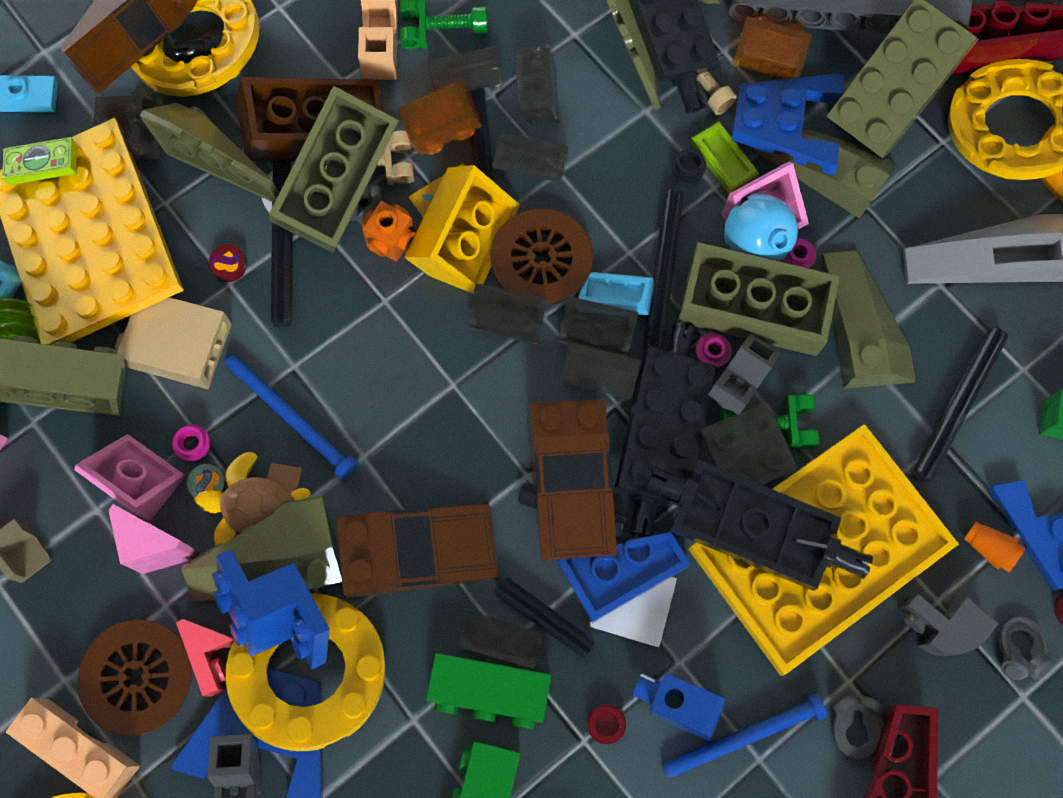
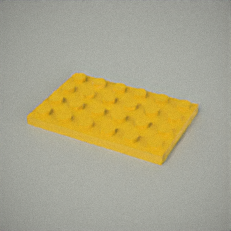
M112 118L72 137L77 143L76 174L8 185L2 180V169L0 170V218L19 277L23 281L22 286L41 344L54 346V342L58 341L72 343L184 291L125 134L116 118Z
M864 424L773 488V490L841 517L837 530V537L841 539V544L873 556L872 564L867 563V566L871 568L864 579L832 565L824 571L818 589L812 591L697 542L688 550L779 675L784 676L959 545V543Z

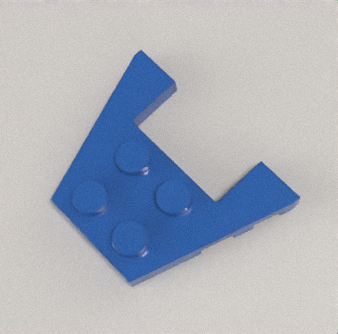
M839 73L740 84L732 140L770 154H774L775 150L793 156V162L805 166L808 161L823 166L822 172L835 175L839 143L803 139L802 131L806 101L836 104L843 95L845 74Z
M1025 480L993 485L987 488L993 501L997 500L1007 516L1004 518L1010 527L1016 529L1027 546L1025 550L1051 590L1063 589V513L1036 517Z
M267 669L269 686L279 699L289 705L301 707L321 703V682ZM227 687L176 758L171 770L208 779L210 737L251 734L258 748L297 759L286 798H323L321 749L290 751L263 742L254 736L238 718L230 702Z

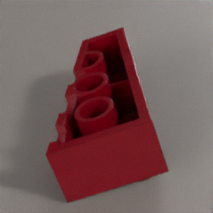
M994 0L992 5L974 4L973 2L968 31L979 40L952 74L973 72L991 63L1009 59H1030L1042 62L1063 60V5L1026 3L1025 7H1015L1008 4V1Z
M900 704L889 706L863 798H937L939 708Z

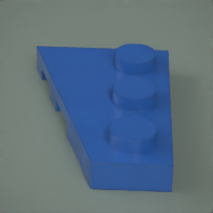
M671 532L628 540L625 543L617 544V556L556 560L592 624L691 565Z

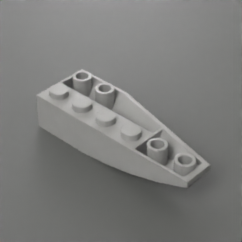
M1038 214L905 248L903 250L906 284L1063 282V214Z

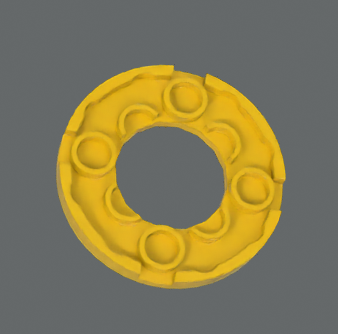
M198 0L190 13L195 11L213 12L221 17L224 22V29L222 31L224 35L218 47L212 48L210 55L195 57L190 63H184L183 61L175 62L166 56L162 40L132 65V69L148 87L165 95L188 97L203 94L220 87L239 75L256 48L260 25L258 13L252 1Z
M1009 59L986 65L970 75V79L956 90L948 115V128L951 139L964 158L977 168L1005 179H1038L1051 176L1063 170V75L1053 70L1054 65L1030 59ZM1011 95L1029 96L1040 100L1050 108L1055 118V129L1047 139L1039 141L1038 144L1019 146L1016 143L1012 146L1007 144L1002 137L990 133L985 123V113L990 105L1000 98Z
M311 593L330 629L329 639L335 642L343 653L345 671L343 681L336 692L322 703L301 707L289 705L276 697L268 683L267 669L270 657L280 644L250 657L245 645L238 646L235 640L230 648L225 672L230 702L242 724L254 736L274 747L290 751H313L323 749L326 745L337 742L346 736L349 737L367 721L381 697L385 681V658L378 633L361 611L346 601L329 595Z

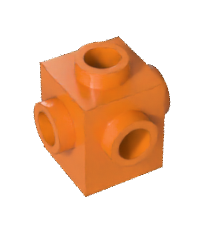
M380 201L376 209H371L362 222V230L367 247L375 254L382 257L386 256L396 262L402 253L408 250L416 234L410 213L397 204L390 206Z

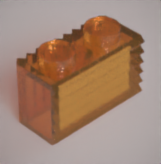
M747 16L732 65L734 67L739 66L741 69L746 68L747 71L759 72L766 76L771 75L773 78L778 77L780 80L799 78L804 67L812 34L804 32L803 28L797 25L782 26L772 23L769 18L764 16H756L754 18Z
M456 80L455 83H450L442 89H437L436 92H431L430 95H425L423 98H418L417 101H412V103L400 106L399 108L410 144L420 155L435 154L442 150L444 144L454 139H468L474 134V130L482 127L472 95L461 80Z

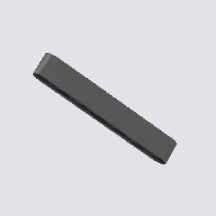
M731 0L729 14L733 19L744 23L889 34L914 0ZM925 0L968 31L972 0Z

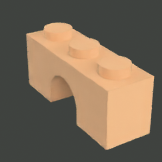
M361 0L363 27H359L358 60L362 78L397 80L398 0Z
M31 697L6 730V733L94 798H118L140 765L112 744L100 742L83 732L76 726L79 720L50 699Z

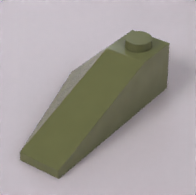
M605 0L654 110L661 108L659 82L629 0Z
M172 103L143 110L139 115L167 155L275 203L279 191L274 182L209 120L208 115L194 106L187 108L178 103Z
M805 128L802 131L803 139L839 143L835 175L822 172L823 166L808 161L805 166L793 162V156L775 150L774 154H770L748 146L777 166H781L789 161L792 162L797 179L859 219L897 166L887 158H881L867 146Z
M858 251L823 253L821 258L824 272L840 276L832 323L843 389L914 383L916 377L910 346Z
M322 494L283 504L273 510L272 515L257 524H250L243 529L241 534L226 543H219L183 565L181 569L193 602L215 600L213 592L217 591L212 573L217 572L216 555L231 549L248 582L292 563L297 567L308 590L342 582L340 554Z

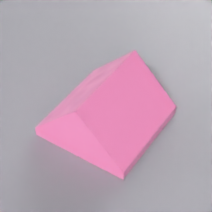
M790 161L730 193L721 213L726 221L735 205L741 206L745 201L749 200L745 197L754 193H767L781 199L790 207L795 214L798 230L809 224L794 165Z
M128 434L77 463L74 469L131 512L148 522L154 518L185 476Z
M114 504L108 510L121 565L146 574L193 560L199 554V551Z

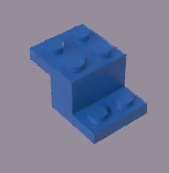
M232 549L216 555L217 572L212 573L217 591H214L213 594L222 614L228 612L233 621L230 624V630L238 646L245 645L250 657L291 639L296 655L300 660L306 658L311 670L326 663L330 629L294 563L248 582Z

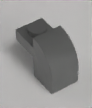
M751 333L708 395L715 399L724 409L731 410L740 415L781 355V352Z
M919 594L906 598L898 608L906 616L904 621L909 627L920 634H927L918 647L937 656H952L975 650L984 643L999 624L968 597L954 601L944 615Z
M251 734L210 737L207 778L214 786L213 798H257V794H261L260 757L257 744Z

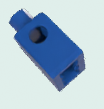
M641 674L633 691V696L652 704L650 711L653 716L708 742L713 737L725 707V698L669 674H665L662 683ZM672 695L684 699L683 704L677 709L667 705V701Z

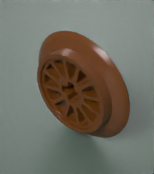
M541 208L523 211L506 221L494 237L490 257L494 275L508 293L528 303L552 304L569 298L584 285L592 269L593 249L587 233L577 221L562 212ZM541 233L550 234L546 242L542 241ZM536 234L537 243L533 242L528 236ZM555 237L561 239L555 245H551ZM522 240L528 248L521 246L518 243ZM566 246H567L568 249L570 250V251H565V252H559L561 249H563V248L566 247ZM516 252L523 256L512 257V253ZM544 252L548 253V263L546 261H541L539 264L535 262V253L538 255H542ZM571 260L572 264L567 265L561 261ZM518 265H525L518 271H516L513 267ZM555 269L565 272L566 275L561 277ZM530 271H533L528 281L522 278ZM546 273H549L556 282L548 284ZM538 274L542 276V285L533 284Z
M150 620L121 622L101 633L86 650L78 671L79 698L88 716L101 728L111 733L125 736L149 733L166 724L180 710L190 689L192 668L183 642L171 629ZM142 644H149L150 647L142 659ZM130 645H133V660H131L125 650ZM159 650L162 653V657L150 664L156 651ZM117 653H119L123 660L124 666L113 662V658ZM167 662L168 672L154 673V670ZM108 666L118 670L119 675L106 677ZM132 669L144 670L141 674V678L144 680L142 685L132 684L130 686L129 683L132 680V676L129 673ZM168 678L166 689L155 684L154 679ZM119 681L115 688L107 692V682ZM149 688L162 694L157 702L154 700ZM124 691L116 705L112 701V697ZM141 693L149 705L144 710H141ZM132 696V711L129 712L124 707Z

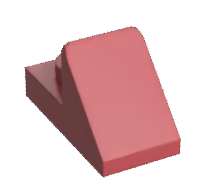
M185 619L176 622L202 696L213 697L223 693L226 689L223 683L226 680V669L220 658H214V654L230 648L234 638Z

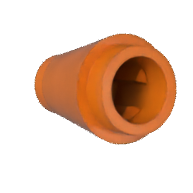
M977 521L964 538L997 570L1002 568L1008 573L1013 569L1026 549L1018 543L1019 539L982 525Z

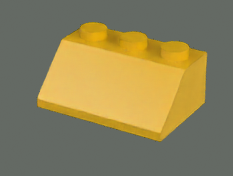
M475 165L448 167L404 258L430 277L469 293L479 294L492 267L490 254L494 237L501 226L516 215L520 204Z

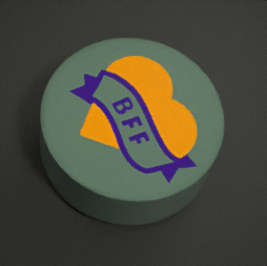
M199 465L188 476V491L194 498L199 492L205 490L225 492L227 489L225 474L214 465Z

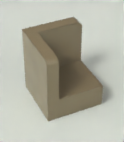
M13 519L0 529V570L7 579L23 583L52 561L51 555L28 524Z

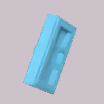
M0 75V112H55L58 80L55 76Z
M590 272L588 279L579 290L578 307L649 315L654 279L653 277Z

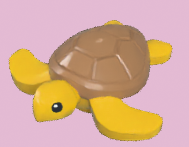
M247 452L237 457L227 468L225 478L228 488L225 492L205 490L199 492L194 499L197 505L204 511L209 513L222 512L224 518L214 532L215 545H218L236 537L237 533L241 534L243 529L250 524H257L272 515L273 510L283 504L311 497V492L306 488H299L289 493L284 487L270 479L248 478V474L257 462L258 456L255 453Z

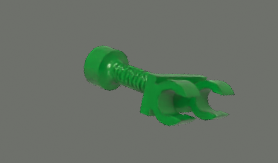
M399 0V11H401L402 19L415 20L419 18V28L407 26L400 29L401 47L404 49L412 50L419 47L421 49H428L427 31L434 28H467L468 26V28L473 30L474 34H488L486 6L473 7L471 13L467 15H434V17L431 15L430 17L427 15L426 0Z
M808 394L788 395L782 401L783 416L762 415L746 417L737 415L731 410L721 409L719 414L721 438H737L742 430L784 429L787 449L816 448V445H820L819 432L817 430L798 431L797 414L812 413L813 409H816L815 396Z

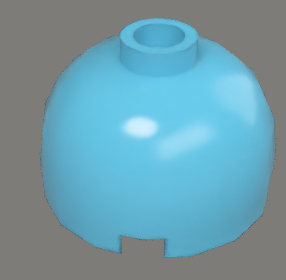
M754 193L745 197L749 200L745 201L741 206L735 205L726 220L724 230L726 244L734 251L776 261L785 259L793 250L798 237V225L794 212L784 201L767 193Z

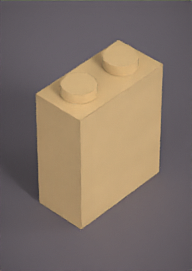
M169 297L128 316L129 322L125 332L119 335L115 345L117 354L124 355L125 367L209 389L232 325L223 311Z

